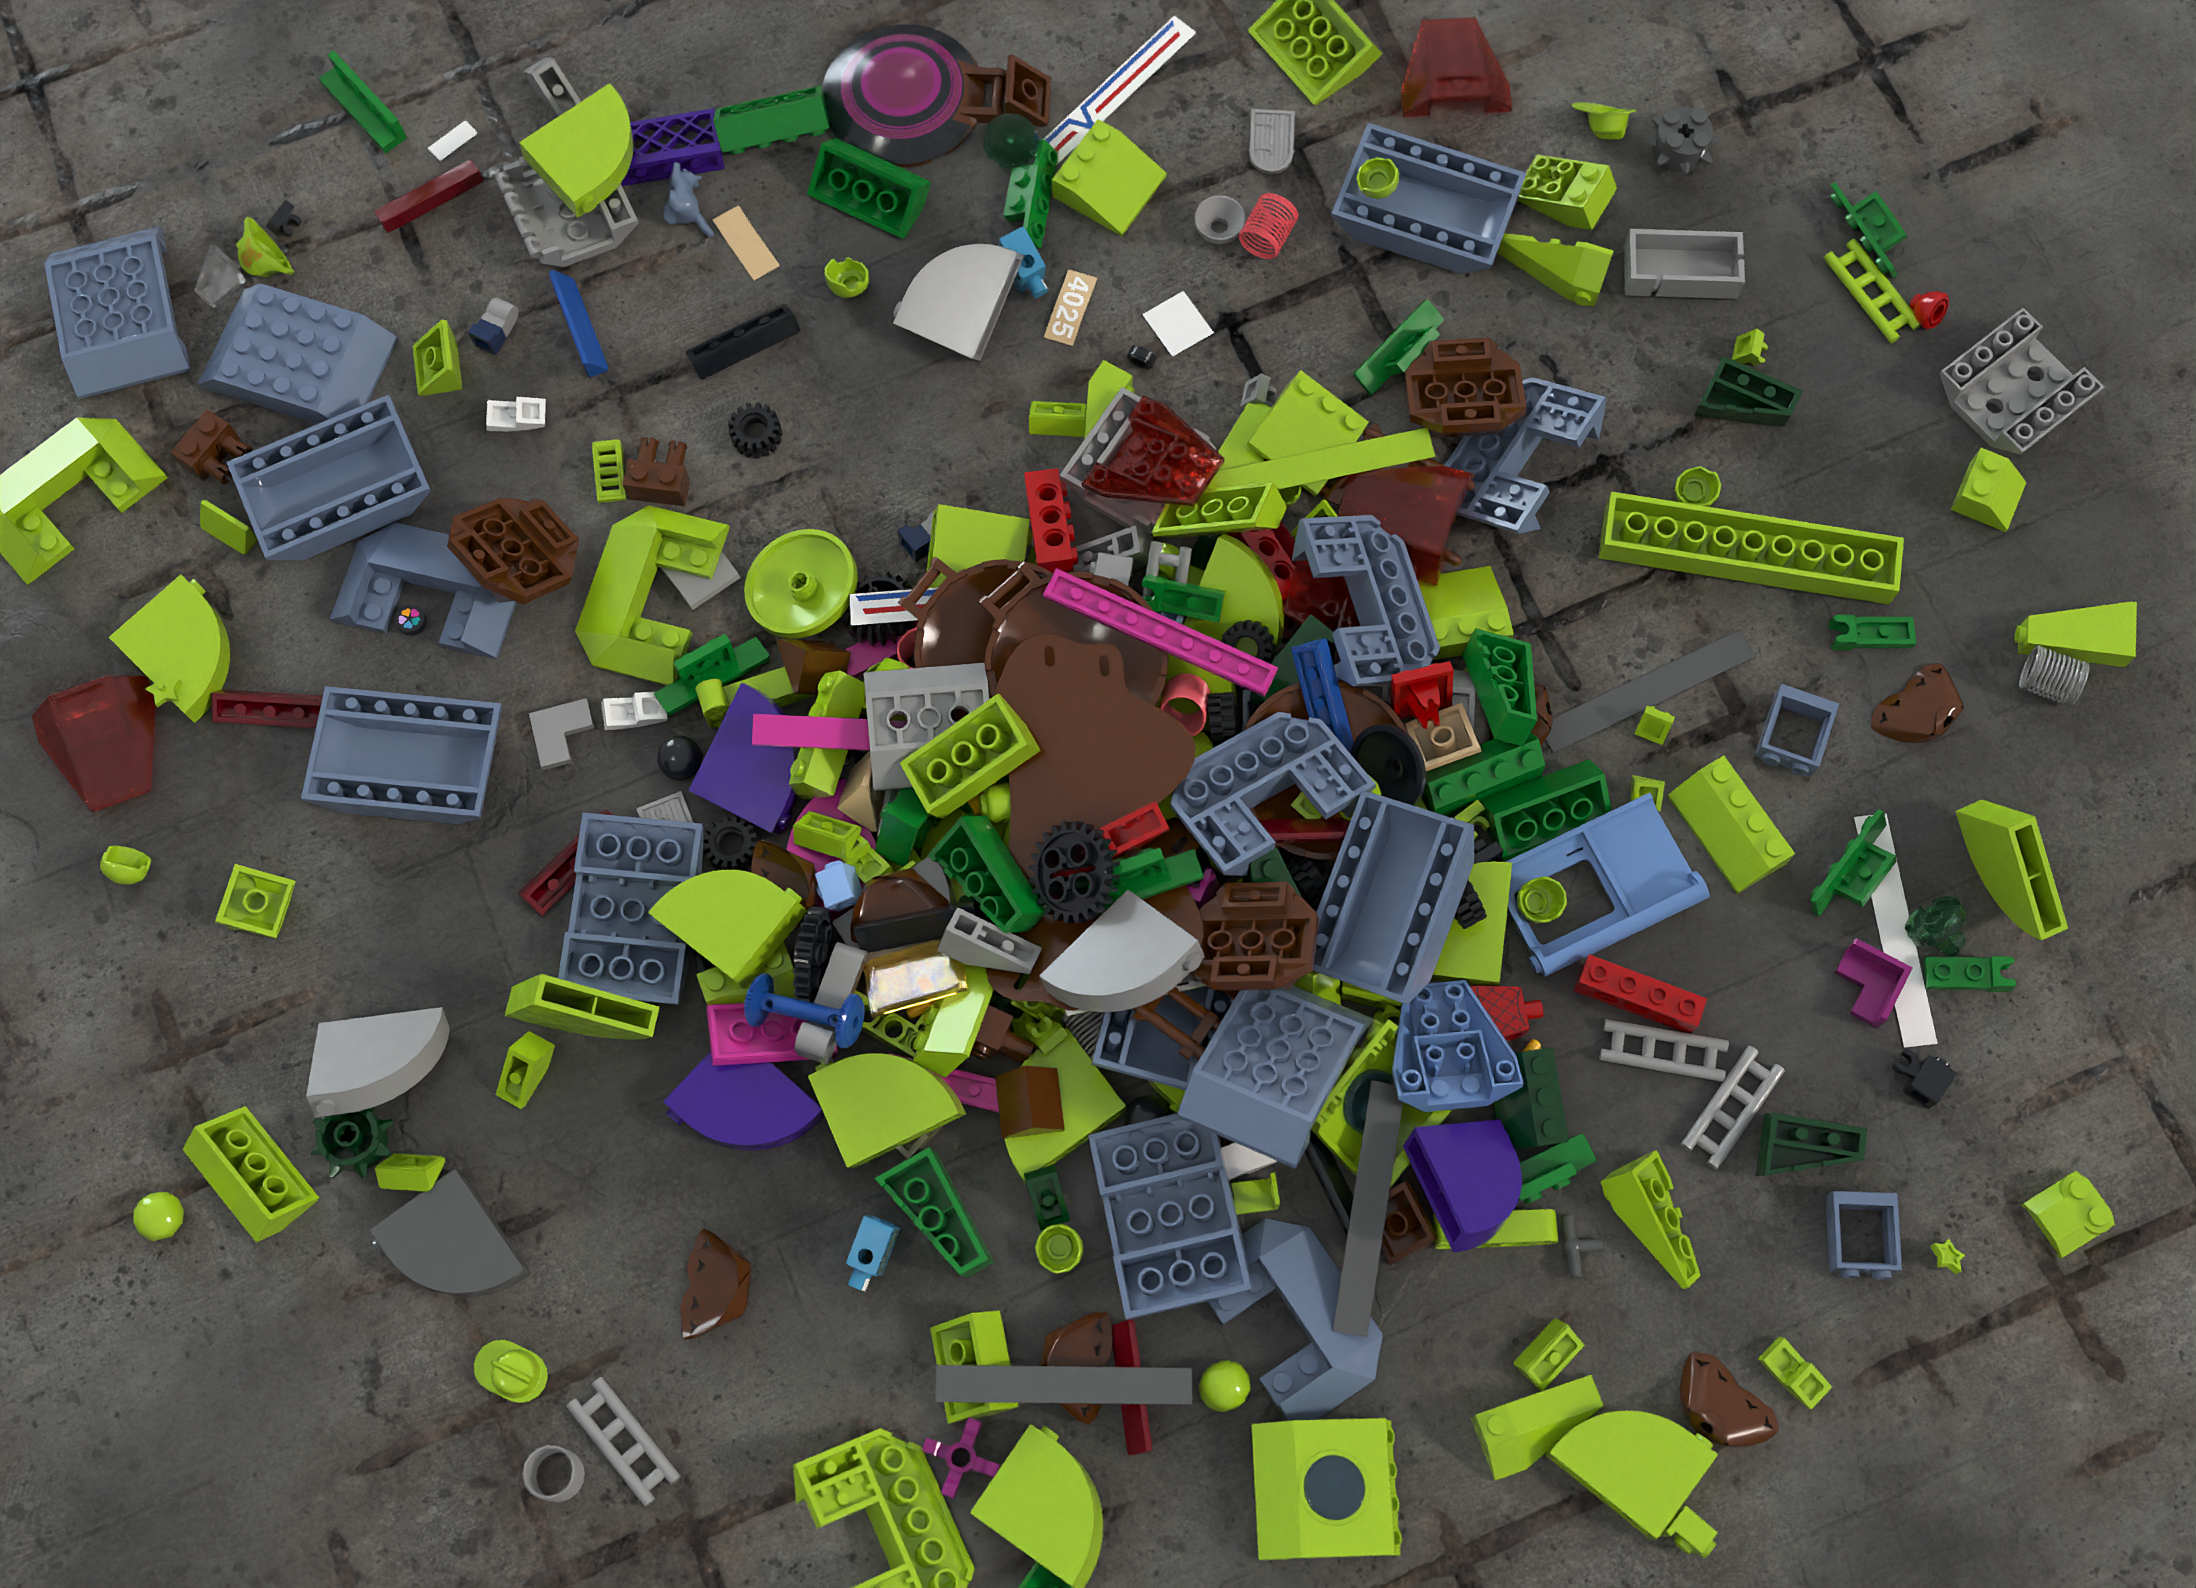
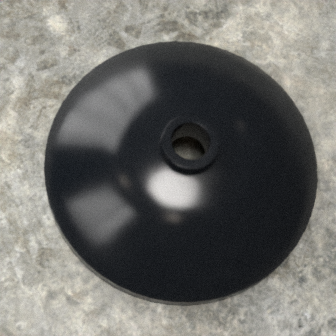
M1378 724L1363 730L1354 741L1350 754L1364 771L1378 783L1381 796L1415 806L1422 797L1426 783L1425 763L1416 742L1404 730L1391 724Z

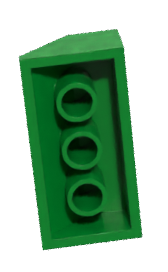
M821 85L715 109L713 119L722 153L729 151L730 155L742 153L745 151V147L755 145L757 149L765 148L772 145L771 141L780 139L784 143L792 142L798 139V135L809 133V136H818L825 133L824 129H829V120Z
M834 138L821 143L807 195L903 239L924 208L931 181Z
M1530 733L1524 746L1492 739L1480 744L1481 752L1426 771V783L1422 798L1427 810L1451 817L1462 812L1477 799L1479 801L1480 799L1541 777L1545 768V761L1539 738Z
M1590 759L1479 800L1485 807L1483 817L1490 824L1487 831L1493 843L1497 841L1503 849L1502 862H1506L1612 811L1605 773Z

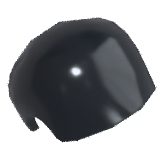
M673 736L666 739L659 747L657 764L668 778L683 781L693 777L698 772L702 764L703 755L697 743L691 738Z
M1154 1095L1141 1096L1134 1099L1128 1105L1124 1113V1124L1127 1126L1172 1115L1168 1108V1104L1163 1099Z

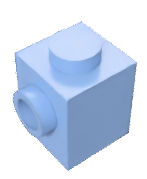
M834 861L825 865V870L815 874L818 882L816 890L819 897L824 901L825 908L841 911L856 904L862 888L855 866L842 863V861Z

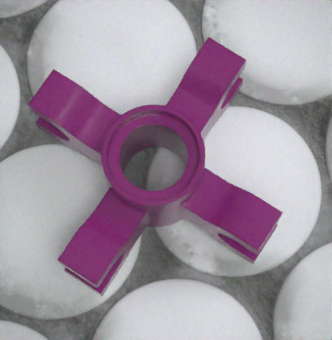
M968 1417L960 1442L954 1443L951 1446L929 1438L925 1440L922 1451L945 1459L950 1467L941 1494L955 1499L963 1474L974 1470L994 1478L1001 1468L999 1464L977 1457L973 1449L982 1425L980 1421ZM965 1449L970 1453V1462L965 1467H956L953 1463V1455L956 1451Z

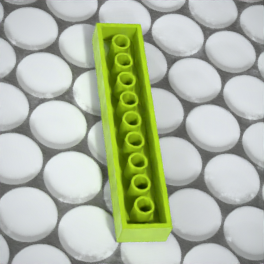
M1611 491L1604 508L1598 558L1889 605L1900 590L1904 538Z

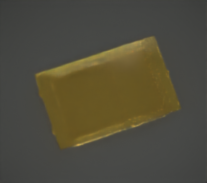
M941 939L872 958L868 964H864L870 1015L874 1018L968 991L967 976L963 963L937 951Z

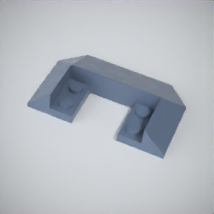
M1534 377L1523 380L1527 406L1526 415L1508 425L1499 434L1464 436L1444 465L1461 475L1464 473L1475 475L1473 478L1475 488L1472 491H1467L1457 515L1517 534L1541 529L1535 514L1550 493L1547 485L1517 476L1542 438L1577 448L1581 446L1586 437L1599 440L1607 401L1606 397ZM1437 475L1435 479L1441 493L1442 502L1444 503L1455 484Z
M1373 515L1302 518L1298 524L1292 561L1308 560L1313 578L1344 576L1360 623L1359 627L1338 628L1332 632L1341 660L1334 665L1336 676L1352 686L1391 683V675L1404 670H1414L1429 666L1432 659L1437 656L1440 646L1404 540L1395 533L1392 536L1380 527L1381 522Z
M394 522L358 541L330 621L387 634L405 582L455 593L439 640L440 646L497 660L516 601L500 603L488 589L484 588L447 547L449 534Z
M1277 712L1196 757L1188 775L1174 790L1170 807L1224 875L1247 876L1249 863L1275 849L1276 844L1274 839L1250 811L1251 808L1296 784L1324 819L1331 817L1339 811H1342L1348 818L1355 811L1362 790L1372 792L1376 788V784L1322 719L1309 717V720L1292 718L1289 713Z
M1265 1218L1241 1234L1252 1291L1207 1302L1222 1325H1224L1276 1290L1311 1344L1259 1378V1380L1286 1421L1317 1420L1375 1380L1383 1334L1371 1316L1367 1337L1333 1331L1341 1272L1310 1227Z

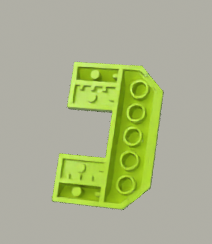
M75 418L0 475V554L27 585L75 549L42 511L52 502L89 475L117 509L123 513L168 478L116 419Z
M650 505L612 525L575 629V633L593 667L666 686L678 679L673 662L687 653L693 633L688 629L641 618V614L658 567L712 580L730 528L729 525Z
M879 1428L793 1465L796 1504L806 1501L817 1529L866 1509L891 1570L852 1588H967L975 1568L921 1446L910 1441L908 1443L893 1437L892 1433Z

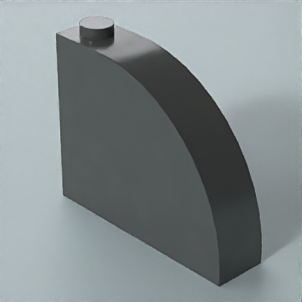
M453 1169L435 1182L430 1191H423L370 1229V1232L375 1237L371 1242L382 1257L387 1255L391 1262L411 1280L442 1294L457 1297L489 1295L505 1290L531 1274L465 1176L457 1169Z

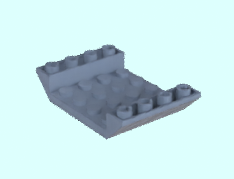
M161 226L51 253L44 262L61 359L79 399L191 371L186 346L177 334L162 253L167 252Z
M1292 986L1289 990L1239 991L1191 1074L1177 1117L1296 1168L1309 1144L1310 1130L1354 1047L1356 1044L1362 1045L1374 1019L1295 986Z

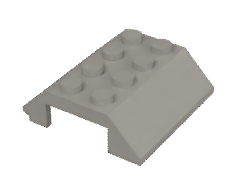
M519 161L503 166L504 171L495 175L501 192L505 194L504 199L509 210L515 216L514 221L519 232L525 238L524 243L530 256L538 258L540 263L566 267L617 248L639 224L621 183L594 210L584 213L577 218L534 169L522 173Z
M1121 387L1063 469L1060 478L1087 506L1125 528L1137 525L1147 533L1152 534V530L1171 492L1187 491L1184 487H1191L1202 471L1200 465L1207 464L1216 447L1210 442V437L1199 430L1194 429L1191 437L1146 411V400Z

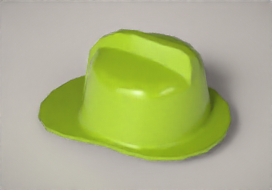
M1578 102L1572 104L1573 108L1587 112L1591 131L1601 139L1623 138L1629 114L1636 112V109H1618L1595 103Z
M506 1340L492 1341L483 1346L474 1362V1374L479 1384L487 1390L517 1403L529 1402L538 1397L544 1390L548 1379L547 1367L539 1356Z

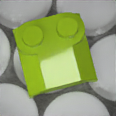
M235 864L215 923L224 925L231 930H242L277 939L296 881Z
M2077 1171L2068 1174L2021 1204L2023 1208H2026L2056 1250L2059 1259L2115 1225L2110 1208L2092 1183Z

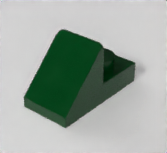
M1054 1164L1024 1173L1040 1230L1051 1225L1070 1221Z

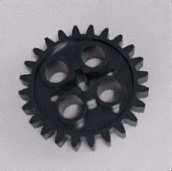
M1083 821L1062 822L1061 826L1053 825L1052 832L1043 833L1045 842L1035 843L1040 851L1030 855L1036 860V865L1028 866V869L1035 872V876L1028 880L1037 885L1031 893L1040 894L1041 897L1037 905H1047L1044 913L1054 914V920H1064V923H1086V920L1096 919V913H1104L1106 911L1103 903L1113 902L1109 892L1118 891V888L1112 884L1113 880L1121 878L1120 875L1114 873V868L1120 866V862H1112V857L1117 853V850L1108 849L1112 840L1102 838L1104 831L1094 829V824H1084ZM1096 867L1095 871L1053 878L1054 873Z
M811 906V909H808V913L804 916V922L801 923V933H798V940L794 949L795 968L793 974H795L793 986H795L794 995H796V999L815 1002L832 955L831 947L833 941H831V937L833 934V921L830 920L831 913H829V909Z

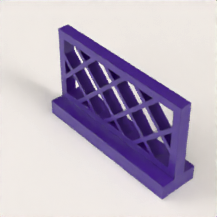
M715 108L630 122L633 142L638 139L644 142V144L638 150L633 148L631 164L621 185L627 186L669 179L674 162L680 164V171L686 169L693 174L725 169L713 121ZM711 119V122L704 129L696 125L701 120ZM681 124L684 126L678 133L669 130L673 125ZM647 129L656 130L650 138L642 134ZM690 130L698 133L693 141L684 138ZM663 135L672 138L665 146L657 142ZM705 138L714 142L699 145ZM678 143L687 146L685 148L673 149ZM651 147L659 150L656 153L645 154Z

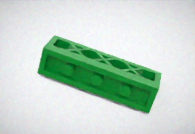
M334 50L327 54L333 68L318 79L333 98L385 154L406 140L407 136L394 114Z

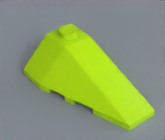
M1504 233L1497 254L1566 299L1574 301L1581 306L1588 305L1594 307L1613 250L1587 242L1577 241L1575 246L1562 245L1560 239L1551 238L1550 242L1544 243L1538 242L1533 236Z
M1655 1150L1612 1171L1600 1183L1603 1187L1605 1198L1610 1201L1616 1214L1681 1288L1686 1289L1701 1275L1690 1240L1686 1235H1682L1679 1219L1683 1218L1680 1207L1674 1208L1669 1190L1674 1189L1671 1178L1658 1151Z
M1588 1375L1476 1414L1471 1417V1421L1493 1479L1496 1481L1526 1470L1547 1453L1567 1431L1586 1421L1604 1405L1592 1375Z

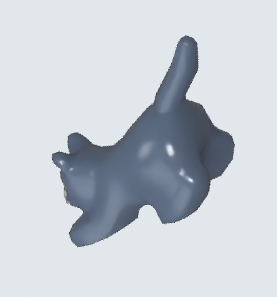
M674 162L672 174L668 179L667 191L669 195L663 210L664 220L670 225L676 223L686 225L695 222L704 234L709 237L714 236L713 231L699 213L698 201L693 193V188L699 186L698 181L702 179V176H696L686 169L680 171V164Z

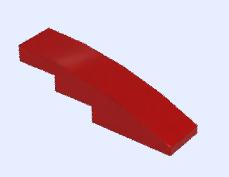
M1156 801L1099 828L1104 831L1102 838L1112 840L1108 849L1117 850L1112 860L1119 859L1170 830ZM1096 867L1054 873L1053 878L1095 871Z

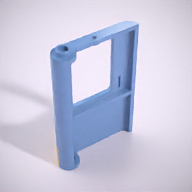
M1650 793L1506 861L1512 863L1507 912L1531 955L1528 960L1535 974L1541 973L1544 977L1710 897L1704 879L1697 871H1691L1657 811ZM1581 861L1589 862L1613 904L1614 911L1554 941L1540 944L1527 920L1518 910L1517 901L1514 897L1515 894L1529 880L1542 876L1550 877Z

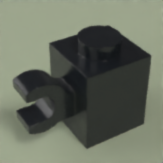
M1904 1049L1900 1055L1908 1060V1066H1903L1899 1062L1894 1063L1892 1066L1895 1072L1910 1078L1902 1092L1930 1109L1939 1103L1957 1072L1952 1070L1950 1064L1944 1059L1931 1055L1918 1064L1916 1054L1909 1049Z

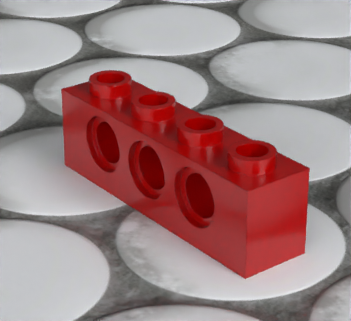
M1058 468L1024 472L1037 566L1053 574L1056 568L1066 573L1074 572L1073 565L1078 564L1077 548L1070 546V542L1075 541L1073 524L1067 525L1066 519H1071L1069 501L1063 502V497L1068 496L1067 485L1063 480H1060Z
M1272 530L1225 533L1250 547L1266 563L1278 584L1284 610L1299 604L1308 593L1309 588Z
M1590 954L1581 966L1573 989L1574 992L1680 1032L1690 1034L1699 1026L1707 1002L1705 997Z

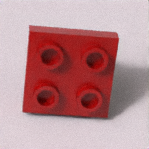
M1451 662L1434 663L1427 667L1404 670L1391 675V709L1400 720L1414 716L1423 729L1428 728V721H1432L1434 726H1439L1438 711L1452 706L1454 669Z

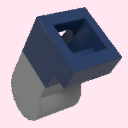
M493 298L487 306L486 313L483 314L477 324L473 323L468 331L474 345L497 355L517 320L518 307L500 298Z
M933 511L929 514L926 521L911 530L906 524L898 530L900 544L915 562L929 554Z

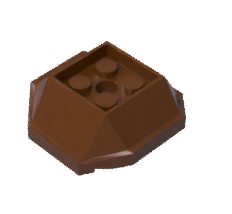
M1489 337L1431 341L1424 349V353L1405 371L1410 422L1418 424L1423 428H1428L1429 433L1435 438L1499 434L1508 425L1526 415L1527 406L1520 364L1510 355L1498 349V345Z
M498 498L454 516L447 547L484 588L488 589L500 603L516 601L524 605L570 584L579 538L544 500L531 499L528 502L516 498Z
M1288 882L1225 883L1216 892L1217 896L1208 901L1199 910L1203 922V940L1200 946L1205 958L1200 966L1189 974L1210 989L1219 991L1289 990L1301 976L1313 971L1319 926L1318 915Z

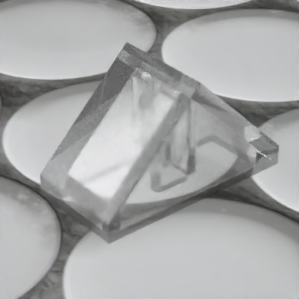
M210 245L194 292L213 308L221 304L246 280L235 263L216 245Z

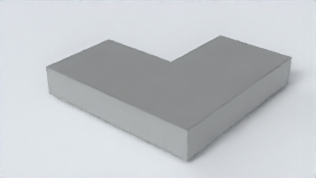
M587 698L529 713L539 761L543 770L572 763L566 736L595 728Z

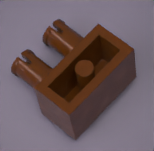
M206 409L170 453L182 468L202 481H205L211 475L219 480L220 483L227 484L229 479L225 476L231 479L233 477L228 466L221 462L228 453L238 458L252 452L253 448L239 440V436L228 422Z
M642 437L638 459H628L622 485L628 499L685 506L690 484L685 466H683L687 444L678 441L676 446V441H670L666 463L655 462L659 441L650 438L648 443V437Z
M988 1005L970 1055L977 1059L985 1060L986 1057L992 1059L994 1055L1000 1053L1023 1064L1029 1058L1035 1043L1010 1032L1008 1027L1013 1016Z

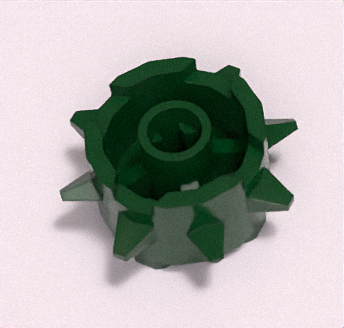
M374 1107L357 1112L325 1116V1118H314L312 1122L319 1130L316 1129V1147L310 1151L311 1156L322 1155L330 1161V1177L334 1178L341 1171L347 1170L357 1171L364 1178L367 1176L368 1168L391 1154L387 1147V1129L394 1124L393 1119H380L374 1114ZM356 1133L354 1140L349 1143L348 1140L353 1139L351 1134Z

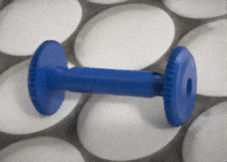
M767 973L760 974L750 984L745 998L744 1014L748 1024L752 1027L761 1026L768 1017L769 1012L835 1027L836 1043L841 1048L851 1046L860 1034L864 1021V1004L857 994L848 995L845 1002L843 1001L842 1007L837 1009L774 994V982L771 975Z

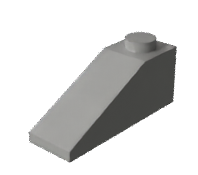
M1135 525L1076 546L1078 564L1073 565V571L1089 572L1091 562L1097 563L1098 552L1133 558V570L1147 566L1153 536Z
M958 907L937 951L964 964L1030 974L1042 950L1041 947L1012 933H1004L999 927Z

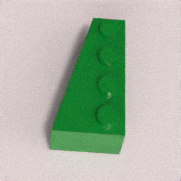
M1475 628L1462 656L1494 739L1501 740L1504 743L1524 746L1537 722L1531 643Z
M914 788L899 789L893 803L887 802L882 809L880 818L883 821L875 852L904 867L911 862L913 848L920 850L926 841L925 837L930 831L931 826L936 827L941 821V818L927 813Z
M961 816L927 855L933 862H939L944 867L943 872L950 879H956L963 887L962 891L969 898H974L980 904V909L1004 933L1030 931L1045 915L1044 906L1037 905L1039 898L1036 894L1031 893L1033 891L1031 885L987 816Z
M928 1147L874 1178L887 1191L896 1204L911 1218L919 1230L926 1235L959 1275L968 1278L994 1263L935 1150Z

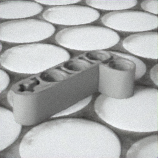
M837 942L814 1003L840 1009L848 995L855 994L867 959V951ZM807 1021V1023L803 1022L795 1042L797 1055L828 1065L837 1044L835 1037L836 1028Z

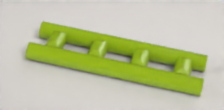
M1855 238L1846 244L1850 252L1837 258L1833 251L1824 256L1823 259L1891 344L1900 338L1896 332L1897 329L1906 324H1909L1913 330L1920 327L1913 310ZM1858 260L1867 273L1854 279L1845 267ZM1874 281L1884 294L1871 300L1862 288ZM1891 302L1901 315L1888 322L1879 309Z

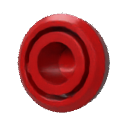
M1931 291L1923 295L1916 294L1912 298L1909 307L1914 311V316L1920 326L1930 330L1936 327L1944 318L1949 307V298L1946 293L1940 291Z

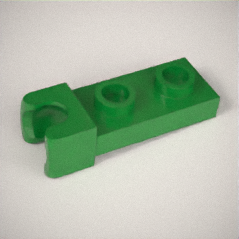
M1146 575L1143 578L1142 586L1154 592V596L1143 597L1153 611H1163L1219 623L1225 591L1167 580V578L1154 575Z
M1835 615L1828 624L1830 630H1837L1843 634L1838 635L1830 645L1832 650L1913 648L1916 645L1913 617Z
M1992 956L1991 958L1925 957L1923 960L1925 989L2010 992L2016 987L2014 979L2004 978L2000 973V970H2007L2015 962L2014 958L2010 956Z

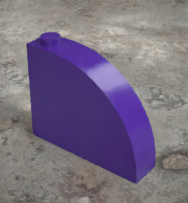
M741 683L689 791L771 833L780 834L782 830L785 831L792 820L790 812L797 799V794L790 787L789 781L791 778V766L797 759L800 748L752 745L753 714H786L766 694L750 685Z
M711 1051L663 1101L669 1108L666 1114L679 1126L682 1122H685L691 1129L710 1142L743 1151L766 1150L785 1145L806 1134L825 1117L822 1108L771 1062L712 1066Z
M1500 1119L1423 1126L1413 1129L1403 1148L1452 1251L1470 1250L1486 1243L1500 1230L1518 1203L1522 1188V1173L1518 1156Z

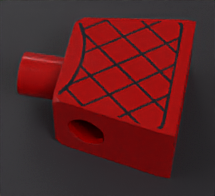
M1470 987L1506 1041L1526 1035L1529 1030L1528 1020L1543 1018L1544 1016L1541 1000L1524 1002L1521 987Z

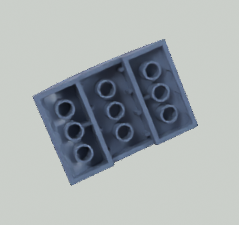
M582 813L574 867L576 881L568 932L564 934L559 979L637 1001L679 1005L686 981L692 947L663 926L648 912L671 889L692 877L702 874L703 824Z
M1178 1113L1088 1135L1099 1191L1103 1199L1114 1253L1113 1260L1126 1320L1252 1291L1245 1249L1219 1137L1217 1134L1178 1118Z

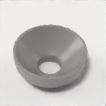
M1220 195L1207 198L1198 206L1195 213V225L1198 233L1203 239L1214 244H1226L1234 241L1239 237V233L1245 224L1243 207L1235 199L1228 196ZM1216 222H1222L1227 225L1228 229L1223 233H1216L1211 227Z

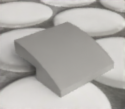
M722 551L712 580L660 567L692 610L741 578Z

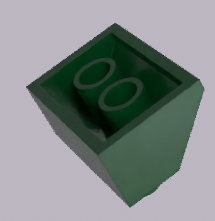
M1553 1047L1515 1052L1524 1084L1520 1089L1492 1103L1495 1120L1500 1119L1514 1149L1569 1142Z

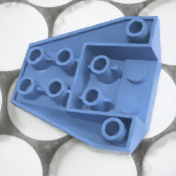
M1466 980L1429 983L1408 1005L1402 1003L1392 1068L1398 1100L1424 1112L1488 1106L1523 1087L1524 1083L1517 1056Z

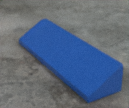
M549 271V277L587 375L593 377L609 370L575 280L557 271Z
M1322 638L1291 647L1308 716L1322 719L1350 753L1354 741L1327 639Z

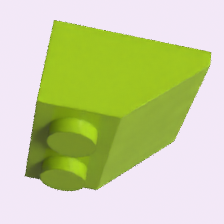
M1980 448L1968 466L1951 510L2006 532L2027 482L2008 458Z

